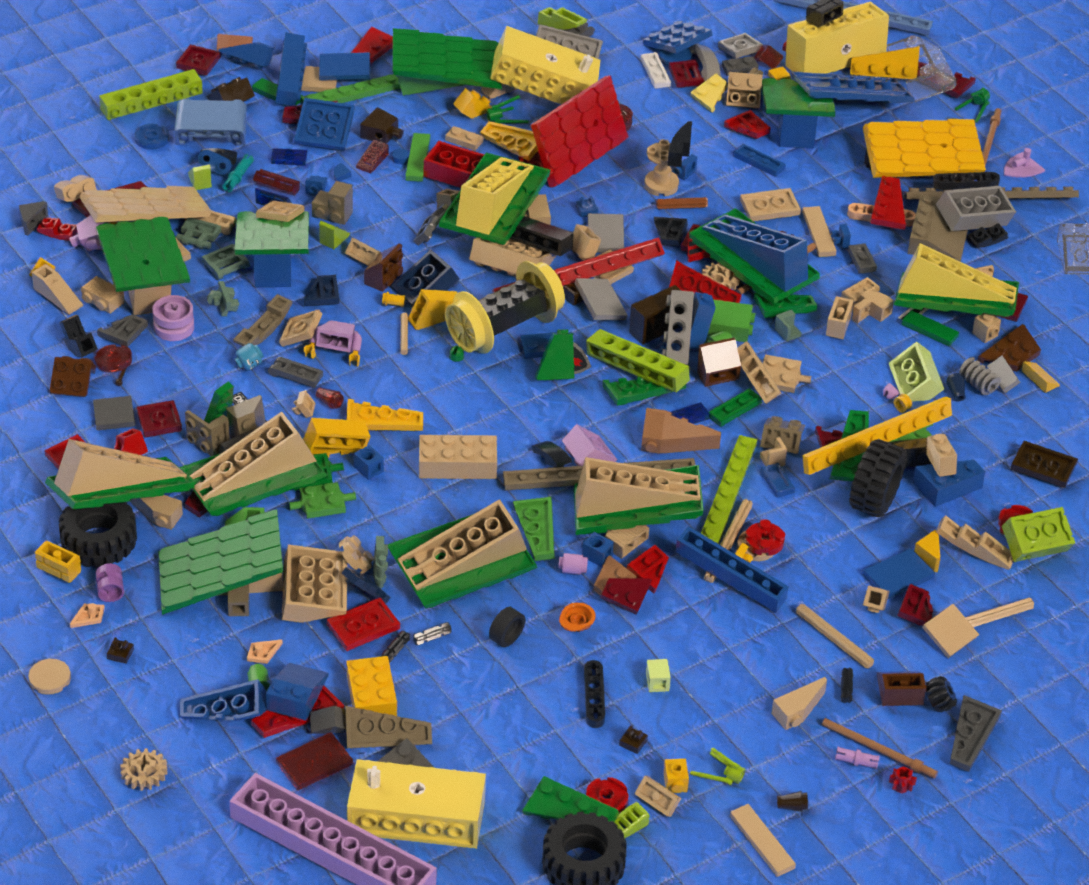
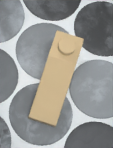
M166 495L133 498L130 500L153 524L170 530L174 528L183 515L182 501Z
M823 677L773 700L771 714L785 730L797 727L803 723L825 694L827 679Z

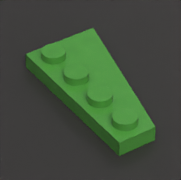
M544 497L513 501L514 509L535 561L555 559L552 498Z

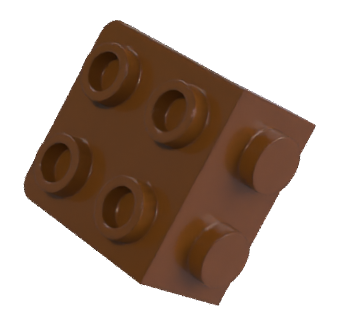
M55 357L50 392L56 395L86 397L91 373L95 374L96 370L93 361L88 358Z

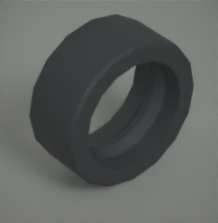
M511 606L504 608L493 620L489 629V638L504 648L510 646L523 631L526 621L525 615Z

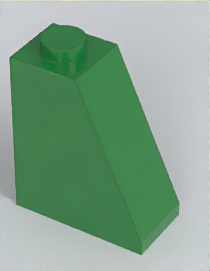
M558 329L557 333H552L535 374L537 380L575 379L573 333L568 332V329Z

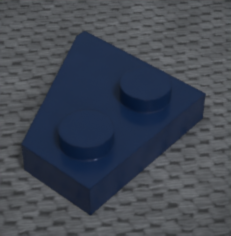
M336 275L317 276L315 284L309 290L308 297L304 298V306L339 304Z
M345 567L341 572L347 578L345 581L350 586L357 587L375 598L381 597L385 604L391 598L366 575L348 567Z

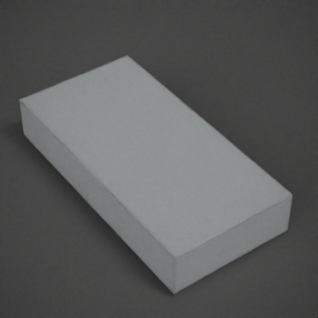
M1000 356L987 366L991 373H995L996 377L1001 378L1000 387L1005 393L1021 383L1003 356Z

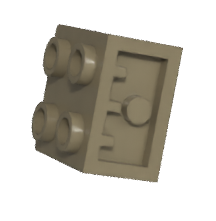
M190 410L185 412L186 437L188 441L198 446L204 453L210 456L219 454L221 444L230 440L228 418L222 415L208 424Z
M772 416L764 424L760 447L773 449L775 438L780 437L787 448V452L798 454L805 425L801 424V421L790 420L788 422L783 421L781 417Z

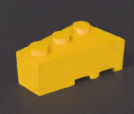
M311 418L303 441L312 455L327 453L329 458L330 454L341 453V455L355 453L367 447L371 436L365 421Z

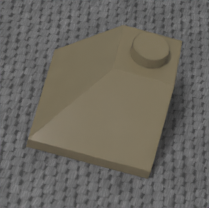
M261 395L226 409L231 439L266 423Z

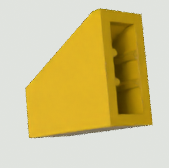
M421 289L409 314V322L415 330H420L446 321V308L448 305L453 304L454 296L458 292Z

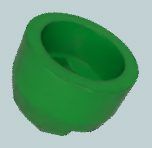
M457 345L453 346L449 351L450 360L454 362L462 361L464 359L463 348Z

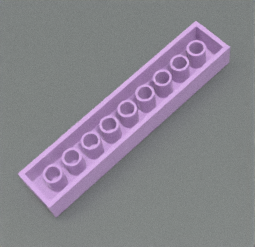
M254 773L229 801L230 818L356 885H436L437 868L257 773Z

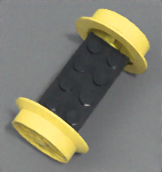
M524 261L517 268L516 282L501 288L493 294H488L484 298L477 300L468 292H458L454 296L453 304L448 305L446 308V324L453 340L459 347L463 348V351L471 353L476 350L479 353L486 354L493 348L494 336L534 316L544 323H550L555 320L558 310L565 303L564 289L559 277L549 265L543 262L534 264L530 261Z

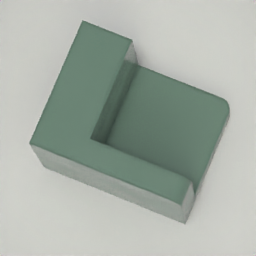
M792 310L776 315L775 330L786 342L801 337V332L794 325L795 313Z

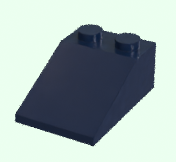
M430 249L392 285V288L400 295H405V299L414 306L421 289L447 291L460 278L450 265Z

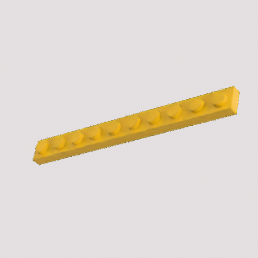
M945 396L802 455L804 473L810 475L866 451V448L873 440L880 439L890 442L952 416L951 398Z

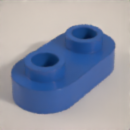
M203 150L198 155V162L201 166L210 165L211 170L218 174H227L232 168V163L228 158L211 150ZM205 155L210 157L209 162L204 161ZM220 163H225L226 168L221 169L219 167Z

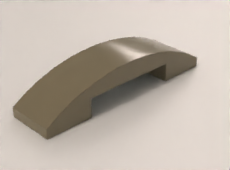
M277 294L266 305L267 311L249 329L244 328L233 339V342L241 346L248 343L253 345L262 343L282 322L292 305V301Z

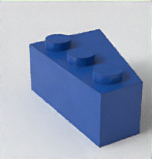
M975 460L957 461L956 474L940 477L933 465L916 466L913 484L936 507L981 489L985 470Z

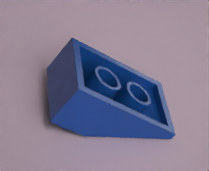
M289 663L273 679L266 692L267 710L307 720L329 673Z

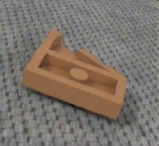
M608 556L594 584V591L601 596L609 578H637V576L613 557Z

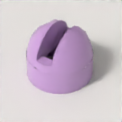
M890 383L883 389V396H887V399H894L899 394L898 390Z

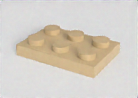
M791 188L740 195L742 206L748 218L752 221L792 217L801 213Z

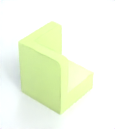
M667 659L647 660L646 678L649 692L669 691L671 677Z

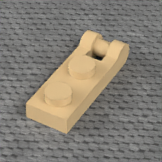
M212 211L209 217H194L195 219L221 225V232L224 235H229L232 228L237 224L235 217Z

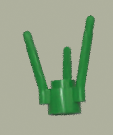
M984 87L971 93L972 98L957 106L955 111L972 101L977 105H983L975 119V123H978L986 106L989 105L990 93Z
M519 95L486 109L487 118L490 122L529 123L528 120L500 119L503 117V112L514 109V107L504 109L500 107L519 99Z

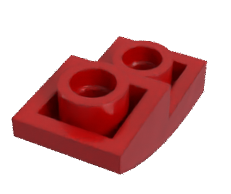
M43 218L37 227L38 232L60 240L70 241V237L78 233L77 224H61L60 218Z

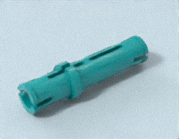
M245 154L234 171L229 173L228 179L223 184L225 191L229 188L228 192H232L236 184L241 182L242 176L254 161L251 155L246 159L249 154Z

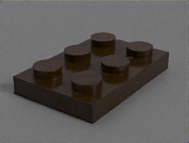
M1023 441L1011 464L1010 470L1065 488L1077 465L1078 458Z

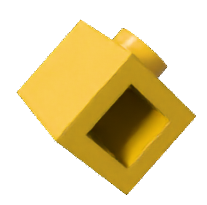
M665 759L663 772L665 788L673 793L688 792L689 776L686 759Z

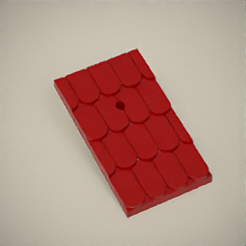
M611 75L603 77L531 124L543 168L550 169V176L547 178L549 187H556L562 184L573 174H577L591 162L599 159L628 138Z

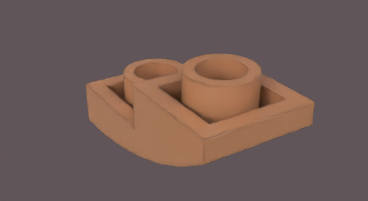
M217 34L216 51L221 48L253 43V37Z

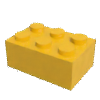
M388 656L346 661L347 681L352 707L397 716V699Z

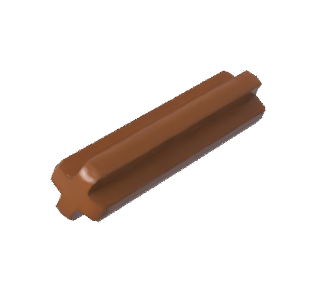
M706 197L657 199L656 207L657 209L708 207V199Z

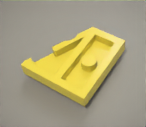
M714 74L691 91V96L713 113L717 101H720L722 93L725 92L728 86L727 82L718 74Z

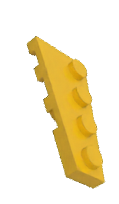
M920 46L852 57L850 74L917 80Z
M489 121L480 131L484 139L528 161L538 151L533 132L530 130Z
M348 399L347 420L365 421L368 430L423 431V412L402 408L392 410L386 405L376 407L371 406L369 402L363 401L362 404L354 403L353 399Z

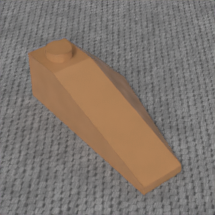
M646 409L641 451L662 454L720 448L721 432L701 424L694 425L689 423L688 419L674 417L671 415V412L666 410Z

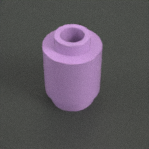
M564 553V557H560L559 569H562V573L578 575L587 573L588 557Z

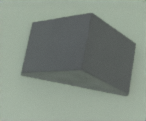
M41 201L19 205L25 235L28 236L39 226L43 218L48 217L47 202Z
M332 706L310 712L311 734L346 733V710Z

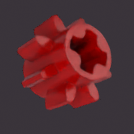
M904 766L898 769L894 768L893 774L889 778V783H893L892 789L900 793H905L908 790L912 791L917 777L912 776L913 770Z

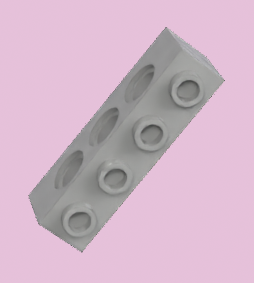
M672 290L671 295H667L666 306H670L669 313L665 315V324H668V331H664L663 342H666L667 345L666 349H663L662 355L688 365L694 292ZM681 307L684 313L681 315L676 314L674 309ZM675 325H679L682 327L683 331L677 333L673 330L672 327ZM678 343L681 349L675 351L671 348V345Z

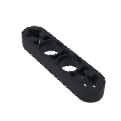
M995 172L940 173L934 175L932 186L938 190L999 186L1000 175Z
M590 660L584 666L586 723L592 728H600L605 722L603 666L597 660ZM591 669H595V672H596V675H595V676H592V670H591ZM595 683L599 687L594 689L589 687V685ZM592 699H597L600 701V703L592 704L589 701ZM593 712H597L598 719H594Z

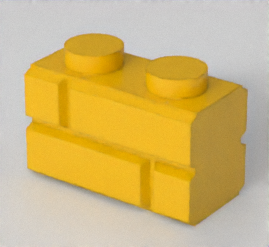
M45 541L35 552L37 568L62 578V580L71 583L81 572L80 556L54 543Z

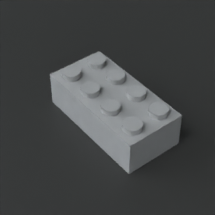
M1001 186L945 190L936 203L951 231L979 229L981 227L989 228L997 223L1001 226H1007L1016 213Z

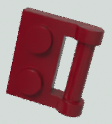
M696 60L669 62V70L677 88L698 87L705 82L700 74L699 64ZM689 69H690V70L693 72V74H694V77H693V78H692V76H691V74H690Z

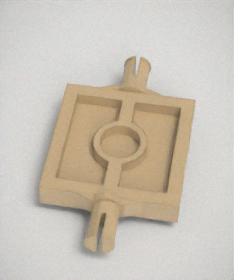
M765 354L763 365L780 391L794 393L799 382L809 384L811 382L812 376L801 375L802 361Z

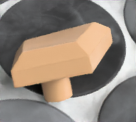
M94 603L83 604L71 621L70 628L101 623L105 606Z
M282 640L251 643L247 661L268 664L283 644Z

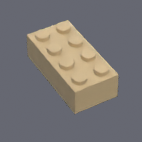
M420 435L419 478L497 479V436Z

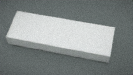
M657 52L642 54L641 61L654 88L671 87V81Z

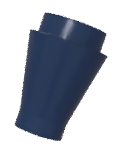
M959 373L950 374L947 377L946 384L953 394L955 401H963L966 398L964 377Z

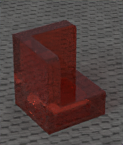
M762 45L754 58L758 62H764L771 69H775L783 56L770 45Z

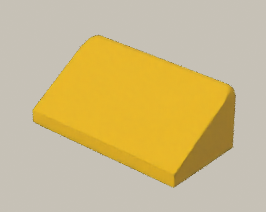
M1023 362L1022 372L1045 393L1060 386L1037 363Z

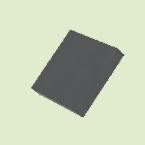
M131 396L93 400L96 430L135 426Z

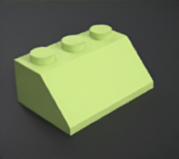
M915 342L889 362L900 395H908L912 402L931 400L944 390L930 351L920 343Z

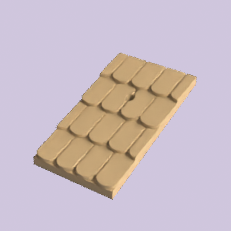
M167 186L166 188L142 187L141 189L111 188L110 191L85 190L80 195L81 201L95 222L149 220L155 217H167L168 219L209 217L212 212L194 187Z

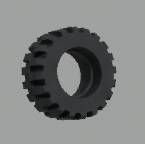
M880 439L873 440L858 465L851 486L849 502L853 509L875 517L885 515L896 496L907 461V452L904 448Z
M127 502L103 504V507L72 509L69 505V507L66 506L59 518L61 547L79 555L80 563H83L86 567L91 565L99 568L104 564L118 563L123 560V557L126 558L136 545V518L133 509ZM96 527L110 528V530L103 533L85 532Z
M577 812L576 815L571 813L565 815L564 819L559 818L554 822V825L552 824L548 828L547 834H545L543 839L542 864L547 879L552 884L555 883V885H617L619 879L624 874L627 843L622 830L617 829L618 826L613 821L609 822L607 817L603 815L599 817L596 816V813L592 812L590 814ZM584 847L593 849L602 856L591 861H581L572 858L567 852L575 848Z

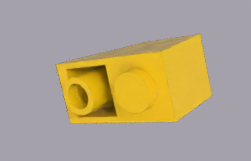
M466 88L453 103L461 113L471 119L486 114V109L491 108L489 104L491 101L485 96L480 97L481 95L475 90L470 91Z

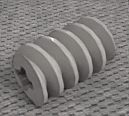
M974 357L965 360L960 368L959 374L964 377L965 381L976 387L978 391H981L983 395L993 393L1001 383L1000 377H996V374L991 373V370L986 369L983 364L980 365V362L978 360L975 361Z

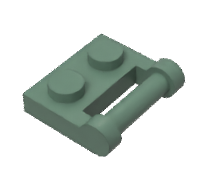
M234 244L202 256V262L213 273L216 280H220L223 276L239 269L250 267L249 261L244 255H235ZM238 261L237 263H235V264H233V265H230V266H228V267H225V268H223V269H220L221 267H224V266H226V265H229V264H231V263H234V262Z

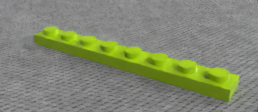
M739 435L701 531V534L717 544L720 543L756 449L758 439Z

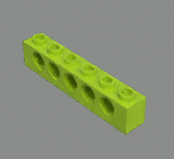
M192 69L99 95L100 109L107 120L175 102L203 94L202 80L196 71Z
M602 329L597 330L586 340L587 355L676 393L690 381L688 365Z

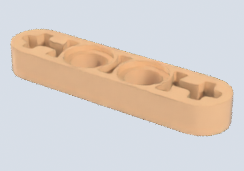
M852 203L848 206L847 216L854 220L871 222L872 214L869 213H873L874 205ZM904 209L906 227L913 226L916 216L915 212Z

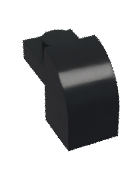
M79 315L71 316L59 322L65 335L63 340L75 356L84 357L98 350L92 333L85 332Z

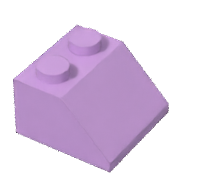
M578 424L562 440L566 446L565 450L575 458L574 462L577 466H583L585 457L612 462L617 461V458L599 435Z

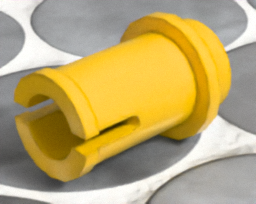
M389 292L383 293L382 304H385V306L390 304L404 307L405 295L389 294Z

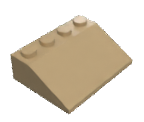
M479 237L473 240L469 260L475 261L476 265L491 266L492 270L507 271L508 275L516 276L520 263L530 261L534 264L543 262L550 265L556 255L509 239L505 245Z
M296 545L287 546L284 558L282 620L303 623L346 614L347 582L345 580L347 578L341 572L347 567V561L343 557L342 551Z

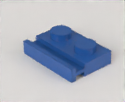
M552 333L520 335L524 358L543 357Z

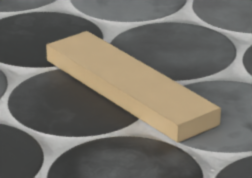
M820 206L803 207L802 213L813 243L817 246L818 257L836 256L837 251Z
M749 804L730 812L731 819L776 877L795 869L796 863Z

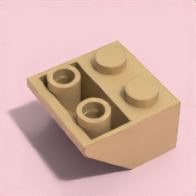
M729 72L726 106L760 108L763 75Z

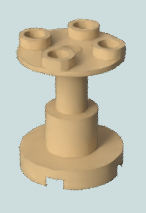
M665 139L647 148L648 159L658 165L646 175L644 181L645 189L655 196H659V194H665V196L673 195L678 191L679 186L678 176L671 172L670 166H667L670 142Z

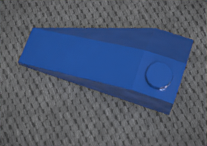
M259 679L182 698L180 699V717L183 719L241 721L261 716L267 711V691Z

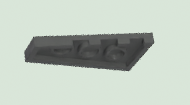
M963 695L950 759L951 765L968 772L971 770L1000 719L1002 710Z

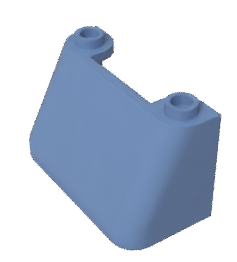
M182 99L177 104L174 130L176 145H185V141L187 139L193 141V137L227 138L228 142H231V139L237 142V146H245L246 104L238 99L233 101Z

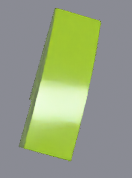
M548 7L538 14V24L560 30L576 28L587 22L586 18L563 7L557 10Z

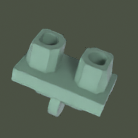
M218 281V290L210 291L207 295V301L210 305L218 306L221 316H227L228 311H237L239 301L238 299H233L235 295L233 288L226 287L224 281Z

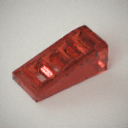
M373 140L357 163L356 168L372 173L389 155L388 144Z

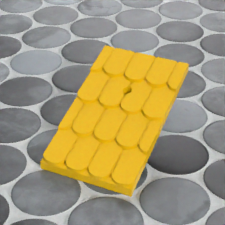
M974 120L870 122L869 124L865 123L863 126L873 178H882V176H934L940 173L986 171Z

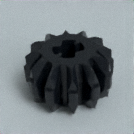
M935 677L926 682V695L937 712L948 711L956 706V694L945 677Z

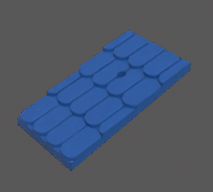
M792 72L795 81L812 98L862 99L864 101H889V103L915 102L914 97L895 78Z

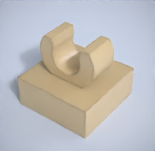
M306 390L299 392L298 399L294 401L296 407L292 408L293 412L296 415L303 413L306 418L313 416L316 403Z

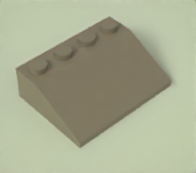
M921 194L910 236L908 254L914 255L921 243L961 262L968 230L951 231L936 206L940 198Z

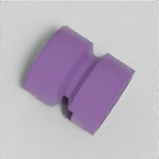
M111 563L100 566L96 570L98 597L105 602H115L121 599L124 595L121 568Z

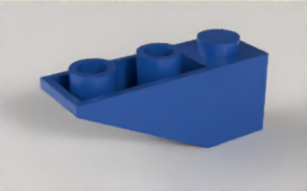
M261 42L221 48L218 51L222 52L224 57L233 58L234 56L239 58V62L246 64L251 62L254 63V67L263 69V67L270 65L275 47Z

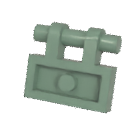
M188 218L181 227V233H184V235L178 233L176 238L185 245L192 244L200 249H210L212 243L207 240L213 242L222 231L221 225Z
M376 536L373 560V578L376 585L380 588H383L387 576L385 571L388 568V562L386 561L388 544H384V536Z

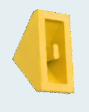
M934 530L916 542L914 552L934 572H938L940 564L939 534Z

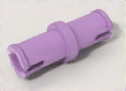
M840 747L837 748L836 753L840 754H836L835 760L854 763L853 766L857 767L858 765L875 769L878 767L877 762L880 757L878 755L863 753L859 749L854 751Z

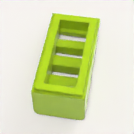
M635 802L622 811L614 823L618 826L617 829L622 830L625 839L649 825V813L638 802Z

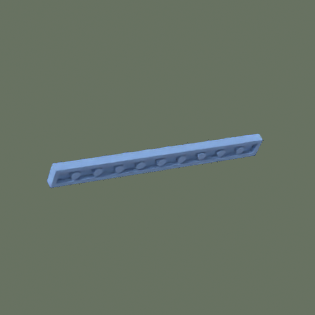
M819 0L773 1L807 8ZM843 1V9L858 5ZM883 10L889 15L888 27L911 31L921 35H929L933 21Z

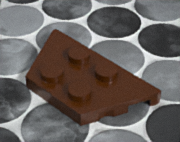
M1021 324L980 354L978 361L980 363H983L984 360L993 362L1000 356H1003L1011 369L1017 372L1022 368L1023 362H1031L1038 357L1041 349L1026 326Z

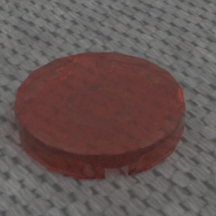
M116 344L104 346L97 351L95 364L102 371L117 372L127 368L132 363V352L125 345H121V347H116Z

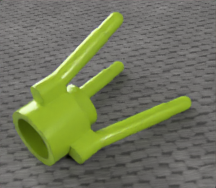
M711 748L710 755L727 766L724 771V775L727 777L724 778L695 771L690 772L694 776L732 785L733 782L737 784L741 782L746 769L730 760L715 748Z

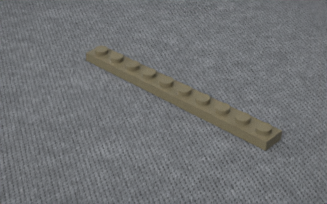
M1065 186L1063 190H1056V187H1046V190H1039V187H1029V190H1022V187H1012V190H1005V187H1001L1007 198L1079 197V190H1074V187ZM909 188V191H904V198L920 199L921 194L940 198L945 190L936 191L935 188H926V191H919V188Z
M694 458L624 463L661 470L696 465ZM583 466L503 471L505 490L574 486L575 483H579Z

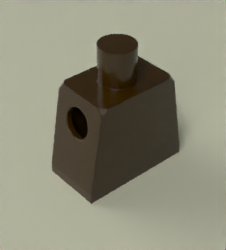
M378 107L360 124V138L382 144H387L393 137L401 139L404 133L402 129L398 128V118Z

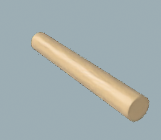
M407 313L401 314L400 353L402 355L408 354Z

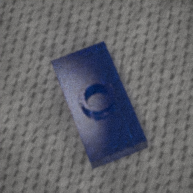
M273 148L271 164L306 166L308 152L307 150Z
M701 402L671 412L672 416L679 419L684 417L692 424L710 419V413Z

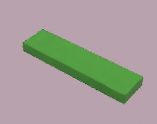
M413 133L405 175L406 181L423 182V163L428 155L431 134Z

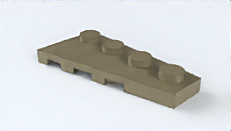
M345 706L347 749L392 747L399 745L406 738L413 745H432V727L430 722Z

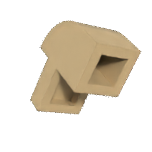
M864 292L860 294L859 303H856L853 307L852 320L859 323L870 315L881 322L892 314L894 300L880 292Z

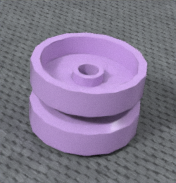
M169 295L155 302L153 305L154 332L158 337L167 341H180L193 333V305L190 300L178 295Z

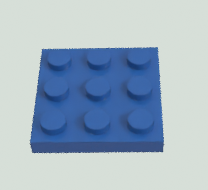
M676 21L669 27H663L657 33L649 34V37L643 39V43L648 47L677 54L713 35L712 29L696 26L692 23Z
M304 98L294 144L345 151L355 105Z

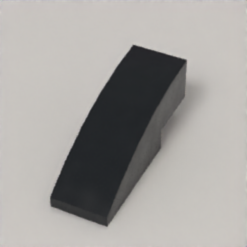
M692 121L684 124L674 135L669 147L667 166L681 167L682 156L689 157Z

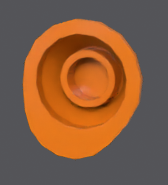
M571 603L562 610L559 623L565 630L580 633L591 627L595 621L596 614L594 609L587 604Z

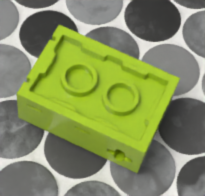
M1063 507L1010 517L1002 525L1014 562L1066 552L1075 544L1074 537H1071L1073 534L1067 517L1064 515Z

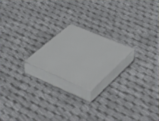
M746 33L718 42V47L735 59L763 50V44Z

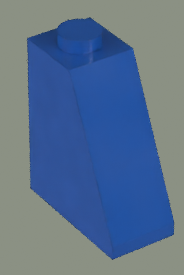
M694 293L689 350L699 351V345L704 344L716 308L712 295L707 293ZM678 325L679 331L682 332V327Z

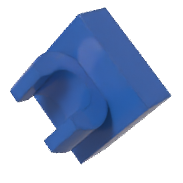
M592 195L587 200L581 197L580 201H576V209L581 218L587 217L588 213L598 214V208Z
M840 224L839 231H831V237L834 244H840L842 249H848L851 234L847 224Z

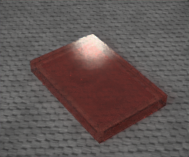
M329 732L276 757V763L298 791L353 765V759L333 733Z

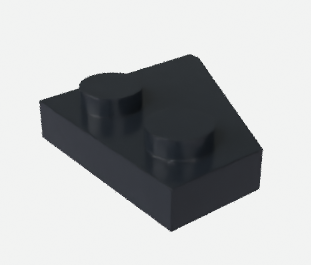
M654 217V224L661 244L679 246L688 225L687 219Z

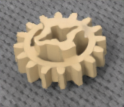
M719 262L716 265L711 263V267L706 265L705 269L702 270L703 275L730 289L736 290V286H739L740 279L734 275V272Z
M145 748L144 752H140L137 749L136 754L128 753L129 759L123 758V764H120L121 778L125 780V785L131 784L132 789L138 786L140 791H143L144 787L152 790V785L160 786L159 780L165 781V775L168 774L167 761L163 759V755H156V750L149 753L148 748Z

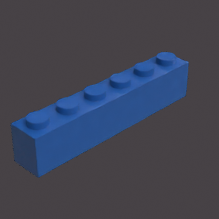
M285 32L275 100L277 104L296 106V101H300L307 43L304 42L305 36Z
M687 526L677 539L676 553L776 613L786 601L789 586L693 528Z

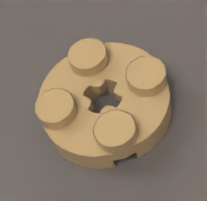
M355 535L352 537L347 536L339 542V548L343 546L344 549L342 552L343 557L353 569L357 570L360 568L362 570L360 573L364 574L372 567L371 562L374 558L369 551L364 550L358 537Z

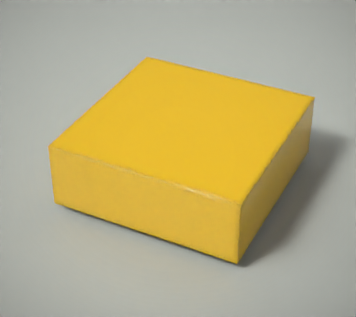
M783 66L768 70L770 78L777 80L791 79V75Z

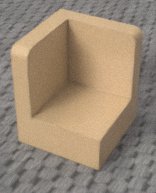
M780 437L775 438L773 449L760 452V458L765 466L775 463L785 466L787 448Z

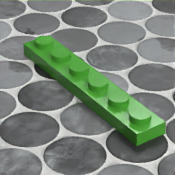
M390 74L302 96L301 102L303 104L304 98L345 103L401 89L398 77Z

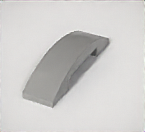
M698 43L689 47L690 52L698 55L704 67L701 75L705 81L714 74H718L721 77L718 60L709 47Z

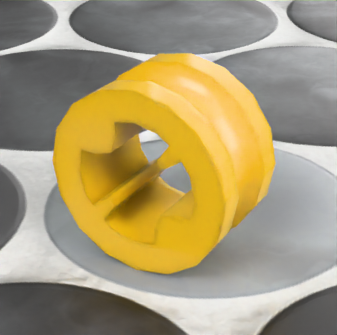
M906 394L899 395L893 401L895 408L901 413L912 407V401Z

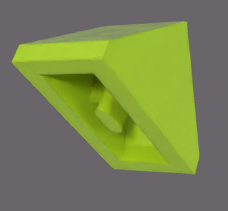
M210 165L194 167L188 171L190 181L196 190L212 187Z
M320 221L319 223L320 243L329 248H337L350 235L349 232L326 222Z

